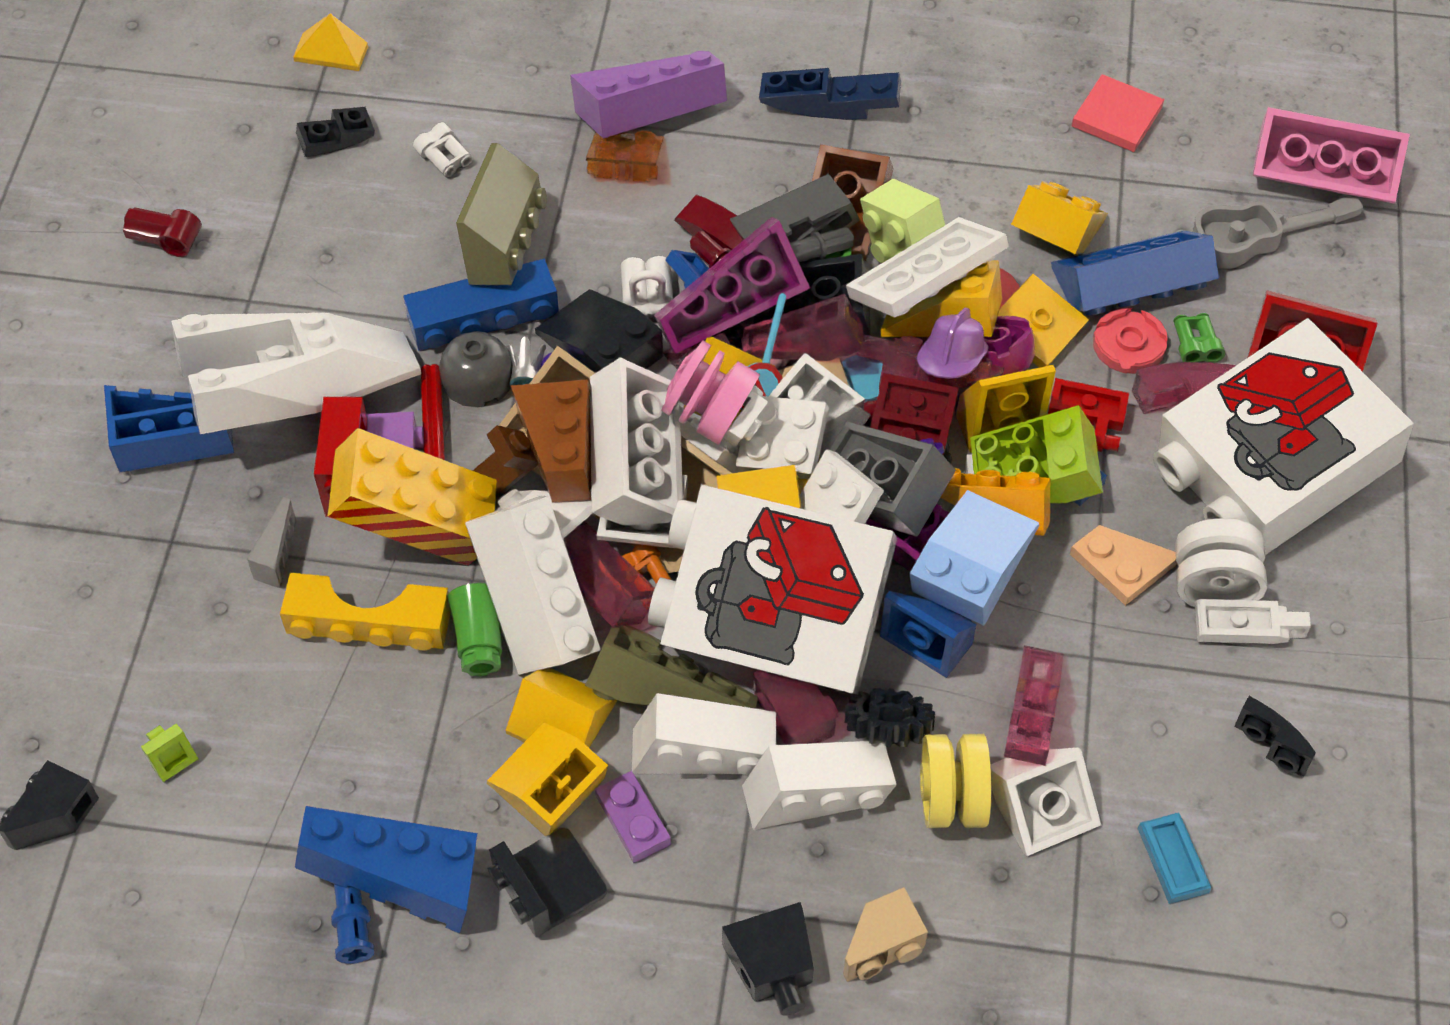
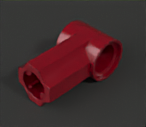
M134 207L133 209L129 208L125 214L123 232L125 238L157 244L172 256L185 257L189 253L202 227V223L195 214L184 209H176L169 215Z

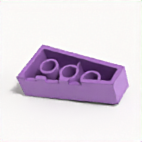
M696 51L689 55L570 75L575 113L602 138L727 101L724 63L709 51Z

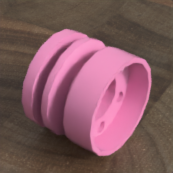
M702 340L700 345L685 357L671 380L661 411L670 416L678 402L683 403L686 407L678 421L684 424L695 411L700 413L702 417L698 424L697 433L719 445L760 374L739 361L727 374L722 373L719 370L725 353L719 350L711 365L707 364L703 360L711 345Z

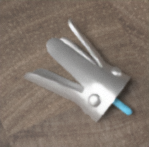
M524 337L520 342L519 356H514L512 346L507 344L512 361L510 386L530 384L540 369L546 345L543 344L540 346L531 366L530 341L527 337Z

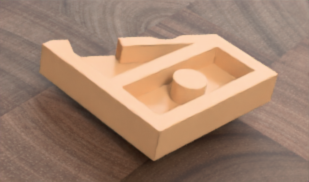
M1098 525L1076 542L1070 551V555L1125 606L1178 565L1175 551Z

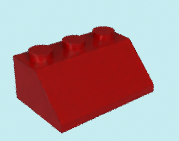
M1266 290L1248 357L1309 318L1363 372L1378 324L1376 318Z

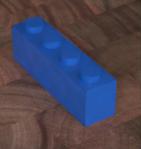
M545 258L523 264L522 269L517 270L512 285H469L468 279L403 295L407 319L418 351L438 348L450 343L454 338L463 333L474 331L488 333L500 329H509L518 324L546 319L559 311L557 290Z

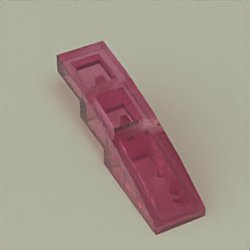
M1024 645L1004 757L1046 766L1060 688L1064 653Z

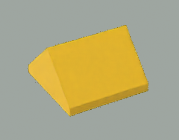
M550 667L537 670L522 679L506 727V734L525 742L545 722L577 737L590 748L615 706L617 699H602L593 693L592 688L585 686V683Z

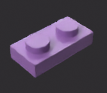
M632 771L595 788L596 798L633 863L671 845V838Z

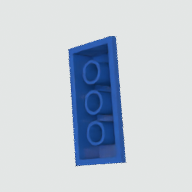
M1184 230L1051 262L1052 270L1067 302L1077 310L1083 311L1084 315L1103 313L1106 311L1105 306L1118 303V307L1133 306L1140 303L1139 298L1151 295L1152 299L1166 298L1173 295L1174 289L1185 287L1187 291L1207 287V281L1219 279L1213 236Z

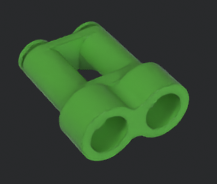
M1200 313L1192 317L1178 315L1174 318V326L1180 341L1178 350L1184 364L1194 365L1201 361L1216 363L1225 357L1226 353L1222 341L1216 338L1207 313ZM1192 329L1199 330L1201 337H1194Z

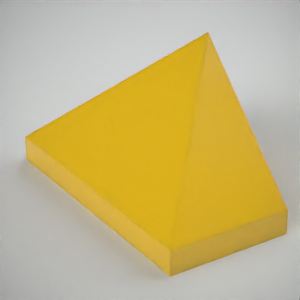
M330 13L303 32L293 59L295 62L359 71L368 49V43Z

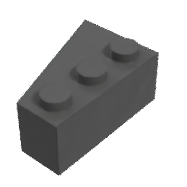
M829 174L729 219L743 241L771 217L776 218L780 221L789 243L808 238L812 232L822 234L843 227L850 228L860 221L852 203Z

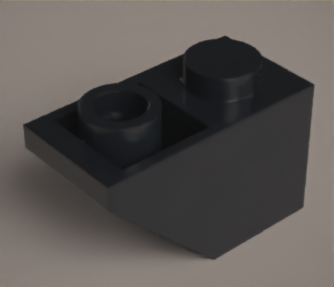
M47 760L40 771L35 772L29 778L25 791L16 804L9 807L3 814L0 822V834L8 847L18 850L75 833L99 797L88 779Z

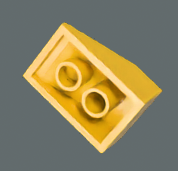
M999 260L982 263L969 271L964 278L951 282L940 289L935 296L925 298L903 315L893 317L886 314L881 328V337H930L938 318L946 315H957L964 308H969L971 318L980 322L984 330V337H992L1002 302Z
M1054 365L978 380L960 394L956 417L969 452H972L970 437L1047 415L1056 373Z

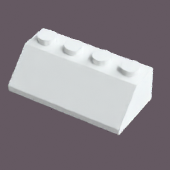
M618 358L590 376L592 514L621 525L671 523L677 503L680 499H683L680 422L678 421L680 418V404L678 402L670 416L662 412L661 409L665 403L667 388L671 380L623 358Z
M538 496L465 522L518 675L562 665L601 650L548 496Z

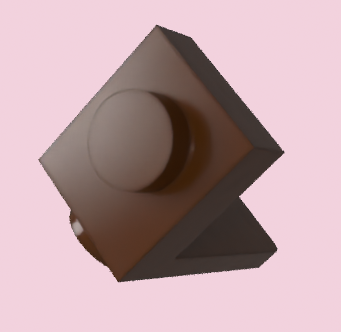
M498 425L486 434L495 452L472 470L497 480L495 500L538 465L534 452L531 449L530 441L525 433L517 429Z

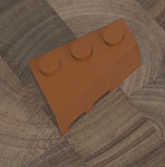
M588 379L511 385L519 418L530 441L531 449L534 452L552 503L591 500V426Z

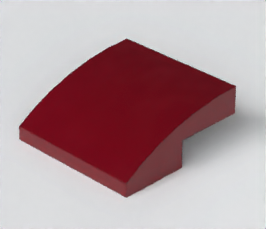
M883 373L870 428L917 441L931 438L934 440V443H942L946 450L959 388Z

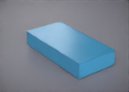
M1180 813L1140 822L1138 831L1168 903L1172 904L1209 894L1211 890L1210 883Z

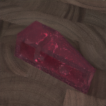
M843 294L783 314L771 359L799 360L806 353L815 361H830L863 350V324L847 296ZM773 318L743 328L742 351L757 358L764 357Z
M584 520L564 540L581 592L586 601L613 628L641 624L649 612L655 587L607 541L597 540V532Z

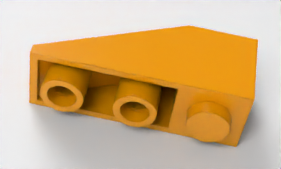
M955 468L956 471L940 498L956 505L965 492L969 490L1039 522L1035 535H1045L1050 524V478L1040 477L1035 472H1021L1016 474V476L1000 475V472L996 470H981L976 474L961 473L960 469Z

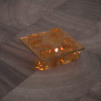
M639 131L635 134L619 133L602 138L595 132L586 156V161H588L587 174H594V178L612 179L613 163H615L614 177L615 180H619L622 163L625 164V181L630 180L631 164H633V181L650 182L651 179H657L658 165L656 164L664 136H655L653 132Z

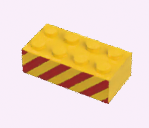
M357 428L335 450L328 517L469 566L477 559L465 522L495 511L497 480Z

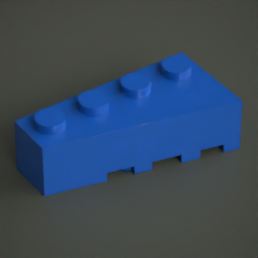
M306 806L295 868L344 888L352 886L369 893V898L384 904L386 900L410 909L409 914L425 920L427 917L445 923V928L460 933L467 912L478 833Z

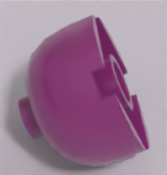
M1017 316L997 317V324H995L992 337H984V342L988 345V351L977 368L971 372L977 379L983 380L1026 371L1030 367L1035 356V341L1032 327L1030 328L1028 320Z

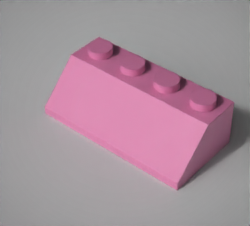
M1268 107L1262 121L1253 176L1395 203L1410 134Z

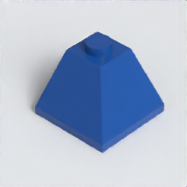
M889 591L884 599L880 637L947 678L972 646L976 624L971 619L933 601Z

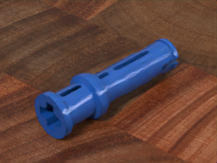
M334 884L336 909L331 916V923L337 929L338 937L335 959L346 964L366 961L375 952L374 945L369 942L367 924L371 918L370 911L366 906L362 905L361 890L352 886L344 888Z

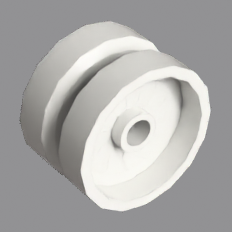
M1217 518L1203 520L1187 526L1178 534L1175 542L1176 561L1179 566L1176 580L1177 592L1181 600L1195 607L1199 599L1260 600L1264 597L1267 590L1266 569L1263 564L1265 559V542L1262 532L1255 526L1237 519Z

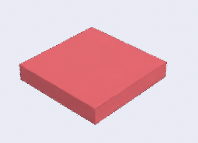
M1102 74L1074 116L1072 127L1135 152L1161 111L1164 99Z

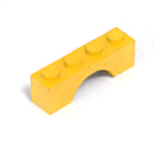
M290 572L280 616L286 634H292L302 639L316 636L331 638L343 643L356 640L371 642L377 646L396 644L411 646L417 650H429L431 648H444L451 609L448 602V588L408 584L403 592L391 602L378 607L361 608L352 606L340 599L333 590L329 576Z

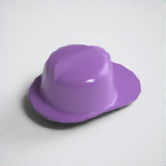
M964 308L957 315L941 316L936 320L930 337L924 343L917 356L919 367L926 373L948 379L963 377L975 370L986 355L988 345L984 342L983 327L980 322L971 318L969 308Z

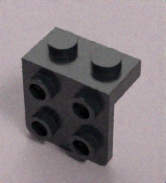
M559 828L514 855L504 841L489 849L492 866L487 869L491 879L498 890L501 891L505 888L512 899L509 905L514 916L521 925L527 923L536 938L600 901L607 894L605 883L568 828Z

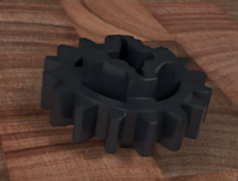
M874 688L870 694L860 691L858 692V697L851 696L849 698V704H846L844 723L847 724V731H856L855 737L857 739L866 737L869 744L881 741L884 742L886 747H891L892 744L899 747H908L910 741L921 744L922 738L925 735H931L932 731H934L935 711H932L933 705L931 703H923L924 698L922 696L913 698L909 691L895 692L892 688H889L887 691L881 688Z

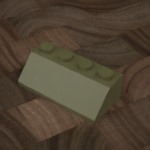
M491 143L456 222L469 285H512L517 270L522 269L524 252L530 248L532 232L538 228L541 209H545L547 204L546 190L540 186L538 173L499 143Z

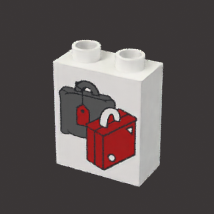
M1307 318L1162 415L1159 448L1154 453L1153 459L1158 472L1171 488L1180 492L1189 486L1207 505L1203 509L1205 520L1217 518L1237 519L1250 523L1259 529L1264 538L1265 555H1267L1402 462L1414 423Z
M701 484L697 503L680 499L675 508L668 544L671 547L683 549L684 553L677 581L659 578L650 603L648 624L664 628L661 645L858 695L897 537L891 530Z

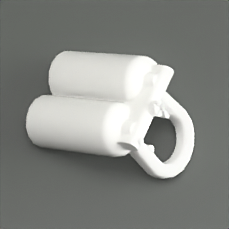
M663 256L652 257L646 263L640 258H627L620 265L622 302L637 308L648 318H652L653 315L673 300L671 266L666 262V257Z

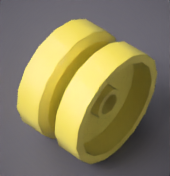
M946 734L924 736L920 764V793L927 828H948L954 820L956 801L958 816L965 828H984L988 826L991 809V769L989 748L984 734H963L957 743L956 760L954 759L953 745Z

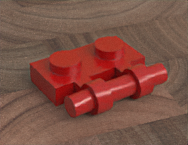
M1055 378L1048 414L1079 405L1090 423L1095 426L1097 451L1102 452L1103 449L1118 452L1121 437L1108 435L1106 432L1107 429L1122 431L1129 393Z

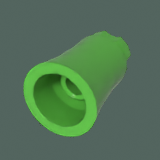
M486 583L466 584L451 590L448 594V602L453 616L458 657L461 659L462 672L468 673L470 676H487L490 673L498 672L501 669L500 656L502 654L501 625Z

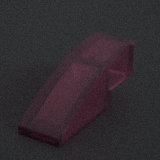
M1179 362L1137 369L1132 393L1143 414L1178 405L1236 365L1212 362Z

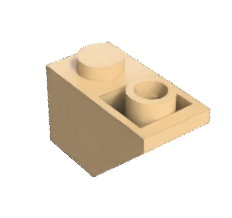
M905 887L865 904L845 958L843 975L847 982L857 977L860 980L872 978L883 970V966L896 960L899 963H905L922 953V949L925 948L928 931Z

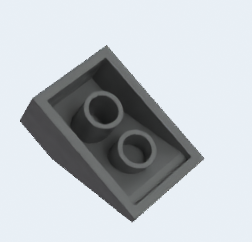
M846 422L830 449L837 452L884 490L869 519L887 528L916 537L919 535L956 471L932 444L851 422Z

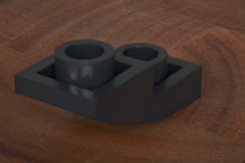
M365 106L332 109L331 120L297 123L296 134L304 156L310 157L354 146L374 136L375 130Z
M1248 696L1234 727L1242 730L1246 736L1253 740L1264 741L1270 744L1271 747L1266 759L1274 762L1278 768L1304 777L1316 754L1315 750L1289 721L1264 703Z

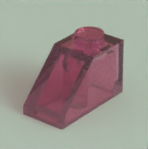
M763 670L753 673V693L758 697L757 700L764 710L776 712V731L785 745L820 743L835 736L836 718L839 717L837 708L830 696L823 697L816 684Z

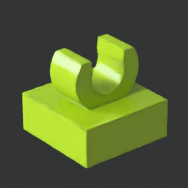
M177 723L167 730H164L161 725L157 726L146 734L150 741L141 746L145 756L162 782H165L199 759L185 733Z

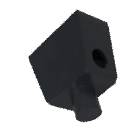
M801 902L722 926L723 948L754 1001H761L774 996L780 1014L783 1016L801 1011L805 1007V1002L799 988L813 982L814 972Z

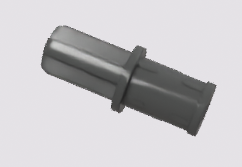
M843 227L822 234L812 232L810 237L791 242L790 245L799 263L814 258L821 260L825 259L828 254L851 248L854 235L848 227Z

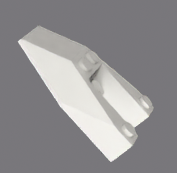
M330 313L208 314L202 316L190 314L181 319L171 321L178 363L182 376L189 379L194 416L200 434L315 414L322 411L323 397H361L421 374L419 363L404 332Z

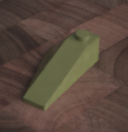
M616 619L585 685L592 688L593 693L602 699H617L625 703L649 705L657 693L754 709L758 696L718 673L708 672L704 675L699 672V668L693 663L694 659L685 654L672 656L660 649L662 646L660 644L661 640Z

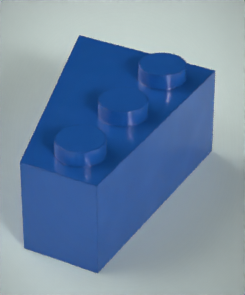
M104 385L109 449L119 473L234 453L232 429L200 434L194 416L191 393L175 392L174 396L153 394L151 389L139 388L138 392L117 391L116 386Z

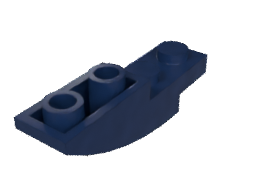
M829 68L762 73L759 100L760 103L770 107L809 117L841 120L867 119L868 109L899 107L901 78L899 72L831 77Z

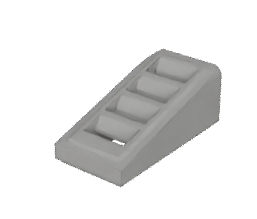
M283 497L247 557L253 579L280 588L283 581L296 523L291 499Z

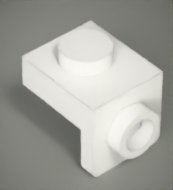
M755 385L743 403L744 408L723 437L733 446H736L742 438L749 442L763 423L757 417L768 401L762 398L763 392Z

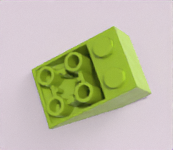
M1079 405L970 437L974 474L981 470H996L1000 472V475L1016 476V474L1021 472L1038 473L1040 477L1050 478V503H1068L1103 493L1095 429Z

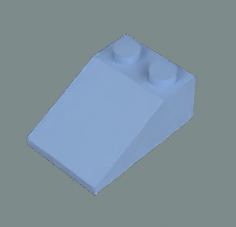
M967 490L930 537L910 572L912 592L984 626L1035 535L1039 522Z

